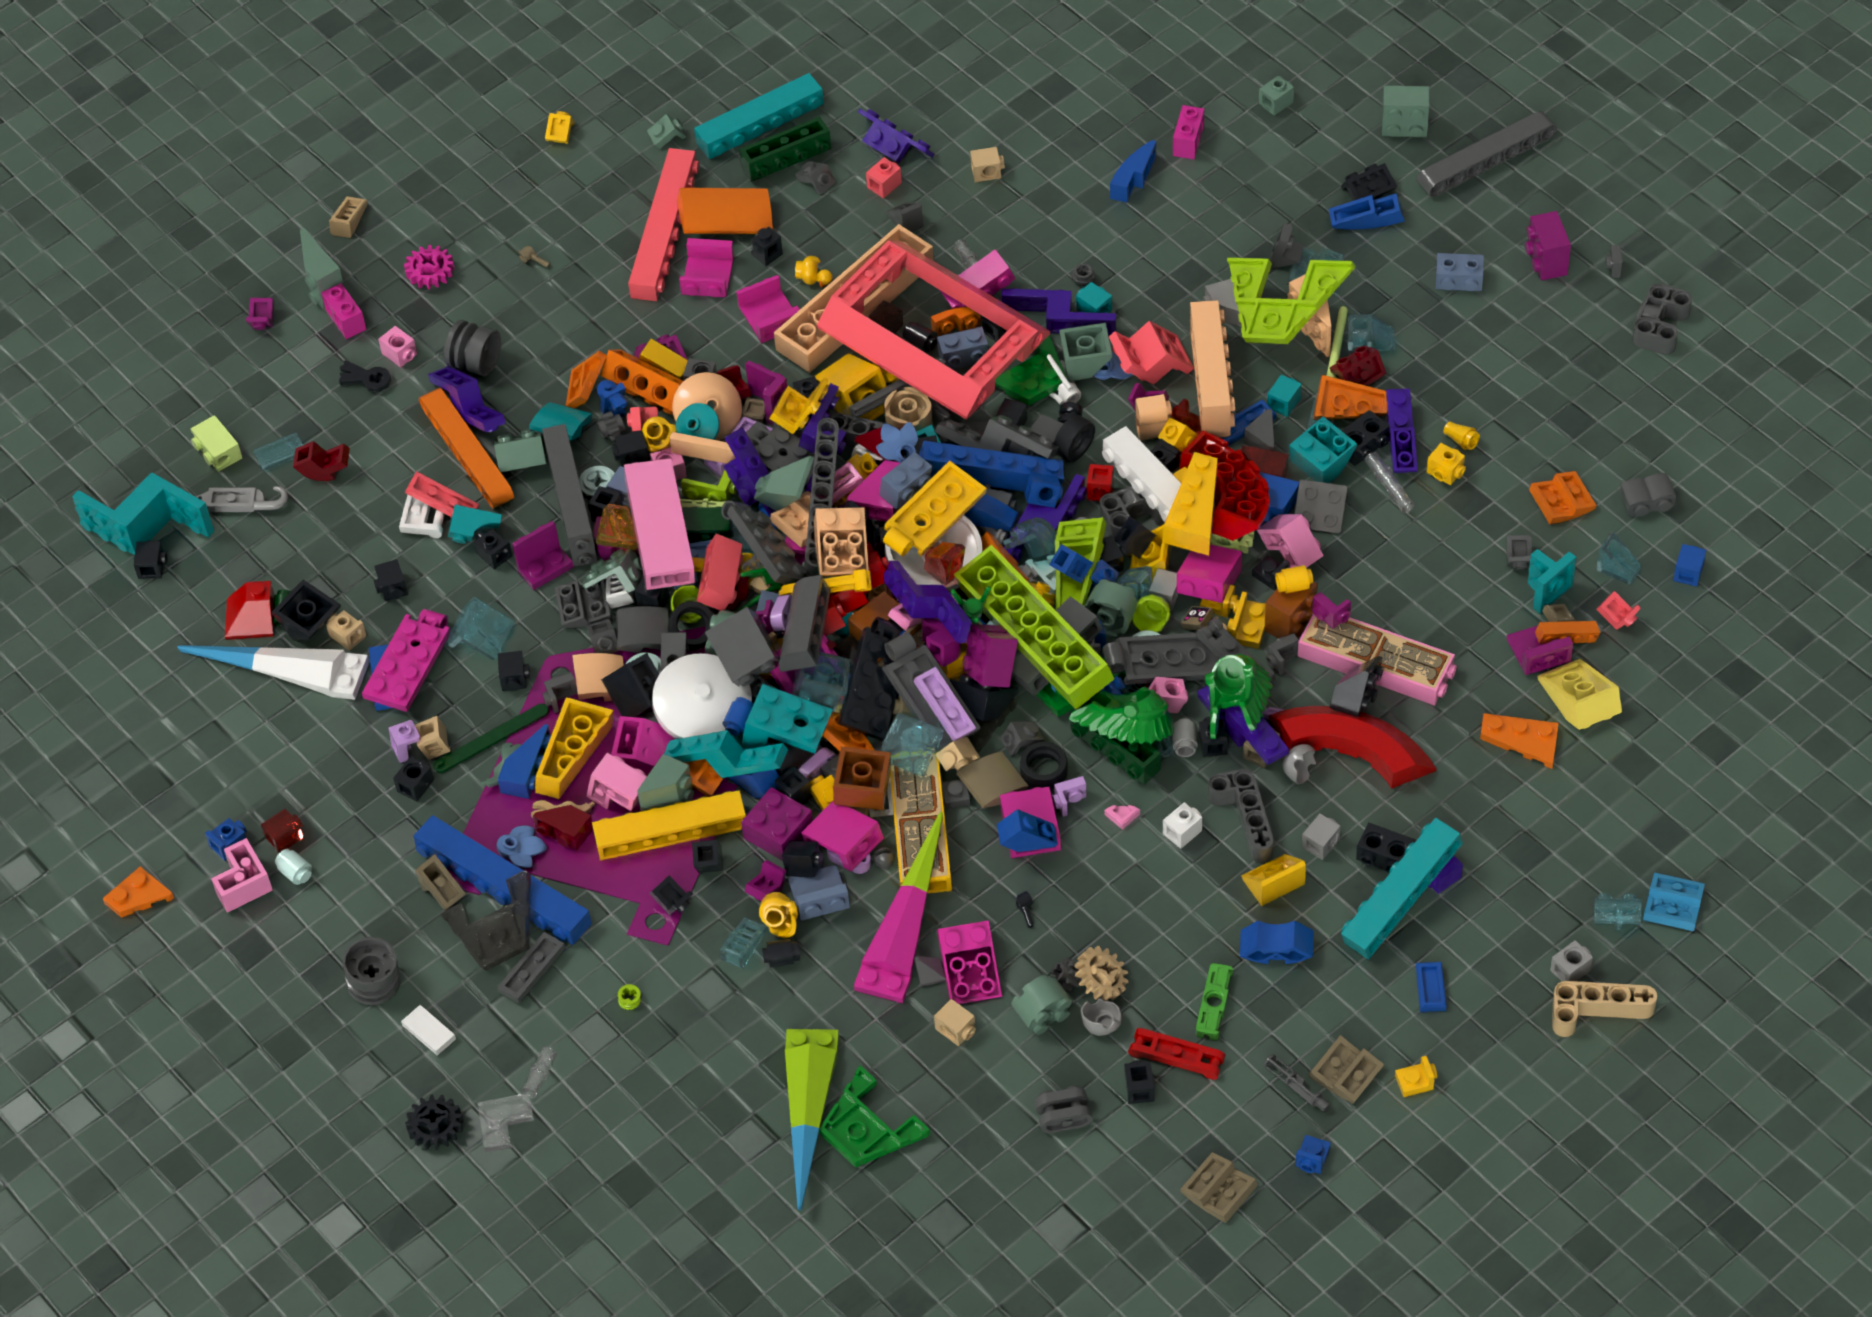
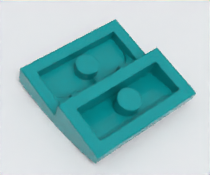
M549 402L534 416L529 424V429L542 432L544 428L565 424L569 440L572 441L581 436L583 426L591 423L592 413Z

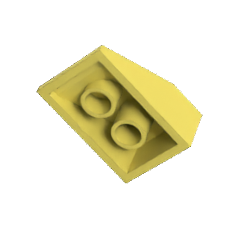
M1581 659L1537 675L1538 681L1564 718L1579 730L1622 713L1619 687Z

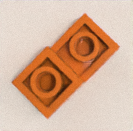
M969 307L955 308L931 316V327L937 333V337L949 333L955 328L961 332L981 325L980 314Z

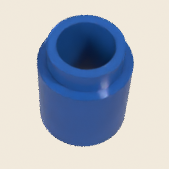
M737 697L731 703L722 722L725 731L728 730L734 736L744 734L745 723L754 705L750 700Z

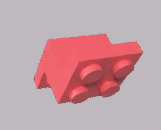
M1148 321L1130 338L1116 331L1109 336L1113 345L1112 350L1121 361L1120 366L1123 371L1137 376L1141 381L1145 380L1154 385L1172 368L1189 374L1194 369L1178 335L1151 321Z

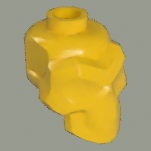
M659 416L648 419L642 428L648 451L658 452L670 448V436L672 432H677L676 426Z
M780 892L767 894L762 899L759 907L761 921L769 927L771 934L781 938L792 937L797 928L796 919L798 917V908L795 901L790 900Z

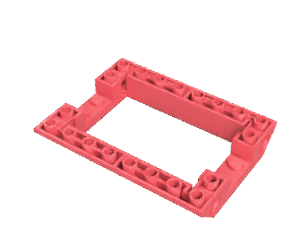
M888 240L831 296L817 324V328L966 420L995 391L996 378L1015 359L1023 363L1050 335V331L907 244ZM906 267V270L994 322L1007 330V332L962 376L861 314L864 311V299L884 279L893 283Z

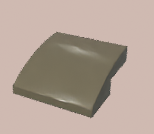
M1002 751L982 757L957 771V776L983 809L1000 805V795L1011 791H1026L1029 786Z
M1340 1035L1308 1076L1335 1095L1354 1103L1384 1064L1366 1049L1358 1050Z
M1212 1152L1180 1191L1194 1204L1217 1219L1227 1223L1258 1184L1255 1178L1235 1169L1233 1162Z

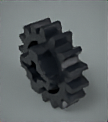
M430 1095L429 1101L420 1098L421 1105H411L413 1112H407L408 1121L405 1122L409 1138L414 1139L417 1146L423 1143L426 1150L431 1145H434L435 1149L439 1150L440 1144L443 1143L448 1147L449 1139L457 1140L456 1132H462L461 1123L464 1121L459 1105H454L453 1099L445 1102L444 1095H441L438 1100H435L434 1096Z

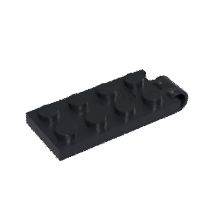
M876 617L872 622L871 628L865 627L862 630L838 724L880 741L886 739L898 692L882 670L883 667L878 665L877 660L878 658L883 659L884 666L894 662L885 651V643L900 635L901 626L881 617Z

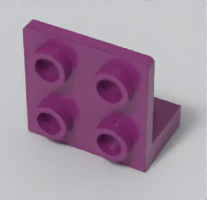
M748 360L745 367L750 392L764 400L766 421L774 426L775 422L769 418L782 393L787 388V379L780 373H774L761 364H755Z
M553 521L541 525L535 531L520 537L512 544L518 572L532 590L574 568L573 561L560 547L556 524Z
M1537 626L1509 634L1506 640L1526 676L1570 662L1573 649L1570 637L1555 639L1547 644H1539L1535 634Z

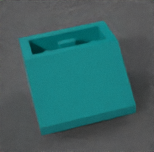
M1322 417L1289 445L1290 461L1314 481L1331 483L1342 473L1355 451L1357 443L1326 418Z

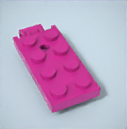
M423 609L420 612L418 621L411 619L410 615L406 614L362 692L363 699L408 712L450 635V627L447 626L448 616ZM420 642L418 646H412L413 643Z

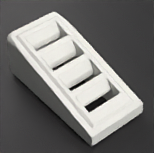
M616 575L606 578V601L611 609L634 603L633 591L627 593L623 585H619L621 584L619 580L614 581V579H618Z

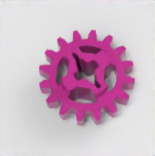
M428 245L427 249L421 246L419 247V252L413 250L411 251L412 257H406L407 263H404L406 278L410 279L412 285L417 283L418 288H422L423 285H426L427 289H430L431 285H435L438 288L439 282L446 284V277L452 278L453 276L452 271L455 268L452 255H448L447 249L441 251L440 246H437L435 249H432L431 245Z

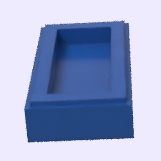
M1442 962L1416 963L1415 970L1420 1012L1446 1011Z

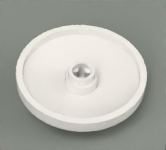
M965 515L922 557L918 555V549L914 546L902 557L885 544V557L888 563L889 560L899 561L917 585H944L948 591L959 588L954 574L982 552L980 534L975 525ZM924 521L917 522L919 526L926 525Z
M700 653L678 658L662 670L653 688L652 705L656 719L661 727L675 739L725 731L722 722L731 703L737 697H743L752 702L750 685L738 687L732 683L718 656Z

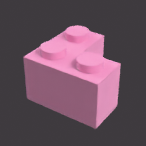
M1278 514L1257 529L1267 550H1279L1284 560L1290 562V568L1305 565L1307 568L1324 556L1320 550L1321 545L1319 541L1313 537L1309 529L1310 524L1302 514Z
M606 753L591 774L586 797L605 809H608L613 801L629 811H632L639 801L637 790L647 776L640 769H634L625 764L624 760L620 757Z
M247 838L224 849L231 869L211 878L216 894L227 913L273 891L268 874Z

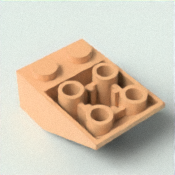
M1305 275L1289 282L1288 299H1298ZM1328 299L1301 329L1304 335H1308L1312 339L1317 350H1321L1326 357L1330 356L1331 320Z
M817 508L814 516V535L819 575L845 576L853 574L855 570H869L864 508Z

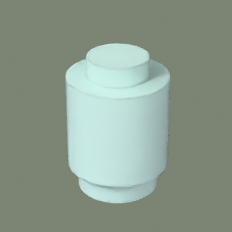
M285 849L275 859L277 869L294 884L305 883L310 879L312 865L295 851Z

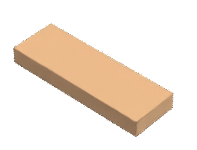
M676 432L671 433L670 445L671 451L674 454L726 464L735 459L727 442Z

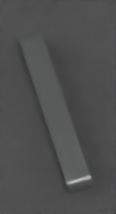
M1543 111L1535 112L1426 167L1418 174L1416 180L1431 197H1436L1549 140L1555 135L1557 126Z
M832 418L822 419L817 426L804 567L809 576L819 575L818 564L810 562L811 560H817L815 542L812 540L815 538V510L817 508H832L839 425ZM824 431H830V432H832L833 434L826 435V434H824L823 432H824ZM822 452H827V453H829V454H831V455H829V456H823V455L820 454V453H822ZM824 473L827 474L828 477L823 478L820 477L819 474ZM818 495H824V496H826L827 498H825V499H819V498L816 497V496H818Z

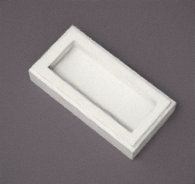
M421 1005L401 1021L404 1028L436 1055H439L456 1040L455 1034Z

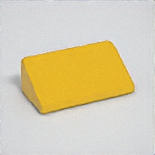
M653 339L649 340L639 356V359L679 379L682 378L688 361Z

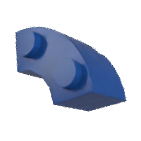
M1256 921L1241 930L1240 957L1263 964H1269V960H1285V964L1307 960L1313 957L1314 930L1296 921L1277 925Z

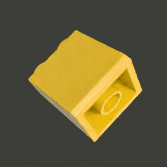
M849 353L815 375L818 384L825 377L828 379L826 388L829 387L830 383L839 387L836 394L839 397V401L834 410L846 415H851L849 410L851 405L887 387L880 367ZM884 404L860 416V418L876 419L885 413Z

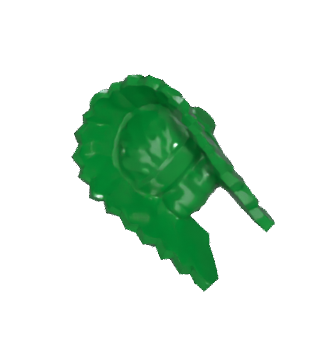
M1242 654L1224 656L1216 662L1210 673L1205 674V681L1210 690V739H1216L1221 709L1240 705L1246 724L1251 732L1257 728V724L1260 723V717H1263L1262 711L1266 710L1265 706L1268 705L1267 698L1271 696L1269 691L1273 688V685L1270 683L1272 678L1269 677V673L1261 665L1255 663L1254 659Z
M1142 687L1138 691L1129 694H1112L1102 690L1089 699L1092 701L1091 704L1072 711L1069 720L1072 722H1079L1080 726L1089 727L1090 731L1098 730L1102 736L1106 735L1109 739L1117 738L1120 742L1127 741L1130 745L1136 742L1142 745L1144 742L1152 744L1154 741H1162L1163 738L1171 736L1174 729L1173 720L1167 710V702L1155 690Z

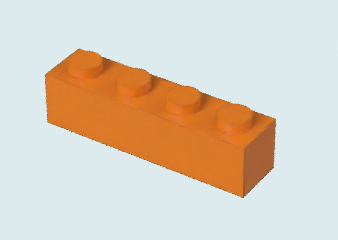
M1596 621L1539 622L1535 634L1539 644H1547L1555 639L1570 637L1572 643H1596L1600 630Z

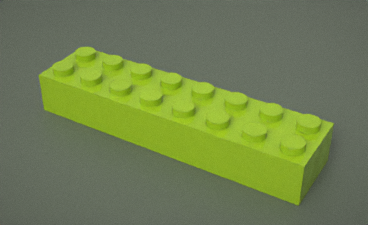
M992 545L954 574L960 589L969 599L976 598L979 600L988 586L991 587L986 603L983 605V613L994 625L1000 626L1007 633L1018 639L1017 649L1075 709H1078L1114 680L1108 664Z

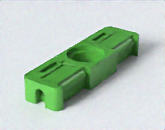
M1216 963L1210 965L1196 1025V1036L1198 1038L1204 1039L1205 1036H1209L1210 1040L1216 1041L1219 1039V1025L1221 1018H1224L1228 1000V985L1230 976H1233V968L1231 966ZM1212 997H1217L1222 1002L1218 1006H1211L1207 1001Z

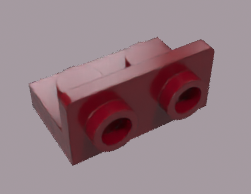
M1368 346L1356 348L1354 353L1340 358L1336 361V364L1330 367L1331 373L1337 374L1339 379L1365 386L1370 385L1387 374L1378 349Z

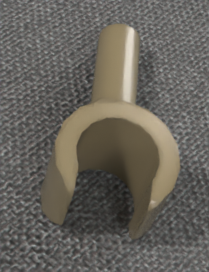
M526 246L519 251L521 254L519 258L523 263H527L532 259L547 268L550 266V263L538 257L530 246Z

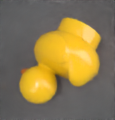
M807 256L803 261H796L795 277L796 279H802L807 285H813L818 281L820 287L823 288L824 285L831 283L832 273L826 269L818 272V264L821 260L816 256Z

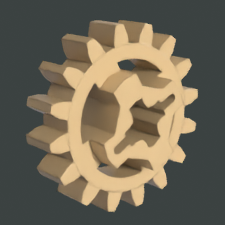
M1100 946L1094 949L1089 947L1077 958L1078 962L1074 967L1079 971L1075 973V976L1081 978L1080 986L1085 985L1087 987L1086 994L1092 992L1094 993V999L1097 1000L1101 996L1104 1001H1107L1109 998L1114 1000L1126 990L1124 986L1128 983V980L1124 976L1128 974V971L1122 970L1121 967L1124 965V962L1116 960V953L1111 956L1108 948L1102 951Z

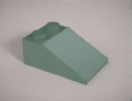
M302 228L300 229L304 268L307 276L305 282L311 291L309 297L315 305L318 304L325 311L321 292L340 283L344 286L339 266L313 237Z

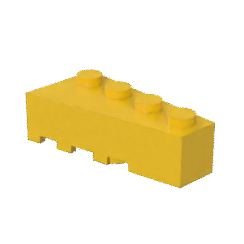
M1194 452L1163 525V543L1209 556L1218 458Z
M566 697L535 777V793L560 799L613 727V710Z

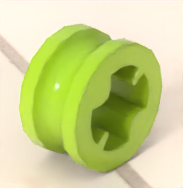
M632 984L622 986L618 991V1004L620 1007L632 1010L639 1006L641 1002L639 988ZM625 995H634V1000L625 999Z

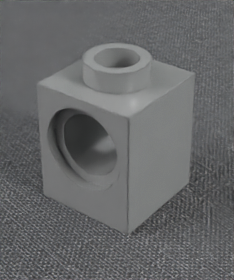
M1158 568L1149 589V595L1153 594L1162 597L1169 604L1170 611L1173 610L1179 593H1176L1177 573Z
M1319 814L1302 834V848L1323 860L1340 840L1341 826L1334 819Z
M1575 940L1552 957L1550 971L1561 982L1578 981L1591 971L1592 954L1585 946H1581Z

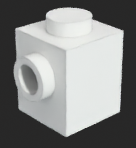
M1185 802L1163 820V835L1180 849L1202 831V816L1200 812L1195 808L1189 807Z

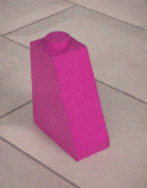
M884 460L847 497L846 501L852 500L869 512L868 519L887 522L899 508L896 510L879 495L881 478L900 463Z

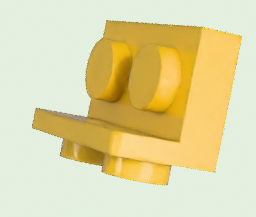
M1242 591L1240 600H1235L1233 608L1235 616L1234 619H1229L1227 631L1242 646L1259 649L1265 631V604L1247 600V592Z

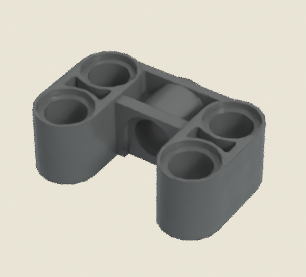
M1659 283L1652 285L1640 306L1634 323L1633 343L1639 348L1667 355L1673 353L1676 349L1678 330L1674 325L1663 321L1665 317L1677 321L1688 319L1692 295L1685 290Z
M1132 486L1106 494L1100 500V518L1103 517L1106 521V530L1109 536L1112 535L1113 538L1129 516L1136 518L1150 513L1156 525L1162 526L1165 523L1156 508H1150L1146 499L1140 493H1136Z

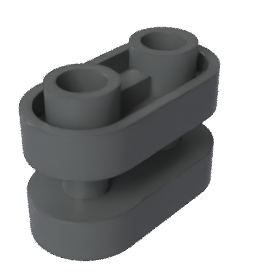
M1070 1086L1059 1091H1044L1034 1101L1036 1111L1041 1115L1039 1123L1044 1133H1056L1082 1128L1089 1125L1093 1120L1091 1110L1086 1106L1088 1103L1086 1091L1078 1086Z

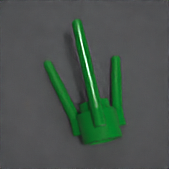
M765 568L741 573V577L748 576V579L762 576L764 584H770L771 586L765 591L773 592L781 589L780 583L774 582ZM760 594L748 603H746L738 611H741L746 607L750 608L757 602H759Z
M988 586L979 600L970 598L967 601H963L959 594L952 589L951 593L972 623L977 624L983 614V605L986 603L991 587Z

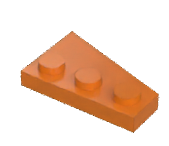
M1326 375L1321 376L1313 420H1319L1322 417L1326 419L1359 418L1368 410L1378 417H1385L1387 413L1385 390Z
M1484 713L1480 739L1507 751L1510 749L1523 754L1524 758L1531 761L1536 759L1543 762L1545 767L1552 769L1558 723Z

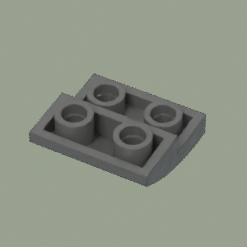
M604 579L586 589L580 585L578 580L555 587L563 628H580L606 619L613 620L611 607L606 601V581Z
M640 606L618 609L616 612L617 650L641 653L643 647L661 650V633H669L668 608Z

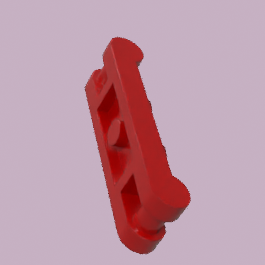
M1144 1028L1136 1029L1134 1034L1135 1042L1130 1045L1128 1054L1134 1058H1147L1203 1074L1206 1078L1212 1080L1218 1078L1220 1073L1219 1065L1223 1064L1226 1056L1224 1052L1218 1049ZM1149 1042V1043H1151V1046L1148 1047V1046H1145L1144 1044ZM1203 1058L1209 1059V1064L1202 1062Z

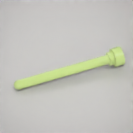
M1341 306L1338 311L1326 375L1337 378L1336 374L1331 373L1330 367L1336 364L1340 357L1348 309L1345 306Z

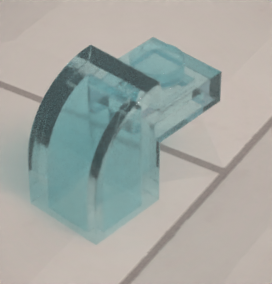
M1032 518L1016 524L1018 529L1010 532L1012 537L1003 541L1006 549L1024 543L1030 559H1035L1055 551L1057 533L1048 521L1042 518Z

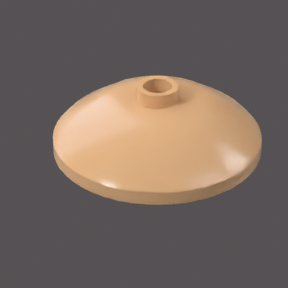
M709 372L692 375L680 384L674 394L672 403L674 419L677 421L682 410L691 404L703 403L707 405L708 401L714 403V410L718 415L720 424L715 440L720 441L731 434L740 422L742 414L740 395L734 385L721 375ZM696 421L693 422L691 428L696 426Z

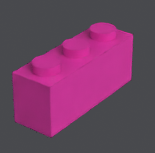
M996 249L958 275L991 296L1000 289L1007 287L1016 279ZM940 290L952 309L967 307Z

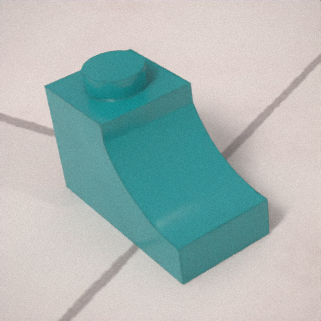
M455 504L447 537L452 538V541L457 543L471 542L473 535L480 530L487 528L498 529L502 514Z

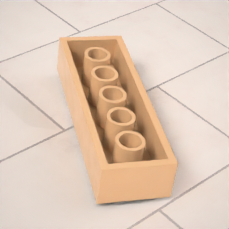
M1218 300L1190 302V335L1201 432L1205 431L1217 437L1230 436V428L1235 427L1234 413H1231V411H1235V400L1232 395H1229L1233 393L1232 379L1227 377L1231 376L1230 362L1225 360V358H1229L1228 344L1223 343V341H1227L1226 327L1221 326V324L1225 323L1224 310H1219Z

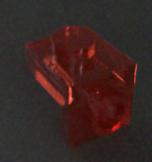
M1183 399L1178 405L1174 406L1171 418L1188 426L1199 435L1202 432L1200 416L1190 412L1189 401Z

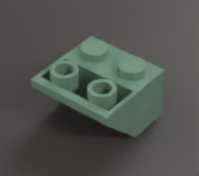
M527 429L521 431V435L512 437L511 433L498 435V439L494 440L500 472L546 464L540 432Z

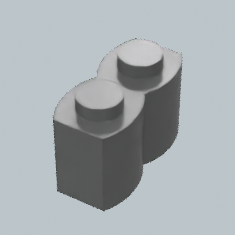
M1667 473L1650 475L1644 479H1631L1620 485V496L1628 516L1642 517L1651 511L1665 512L1675 506L1676 494Z

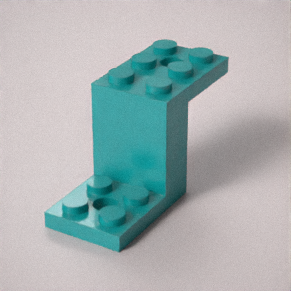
M152 472L115 510L79 490L72 496L76 506L75 510L80 518V524L85 530L97 533L104 541H111L120 550L128 551L135 555L136 542L151 540L171 518L179 524L183 523L189 526L193 532L201 533L208 538L214 532L206 502Z
M762 684L745 723L744 734L733 737L744 750L763 747L768 742V739L772 738L815 754L833 709ZM802 719L807 725L799 727L795 725L794 721Z

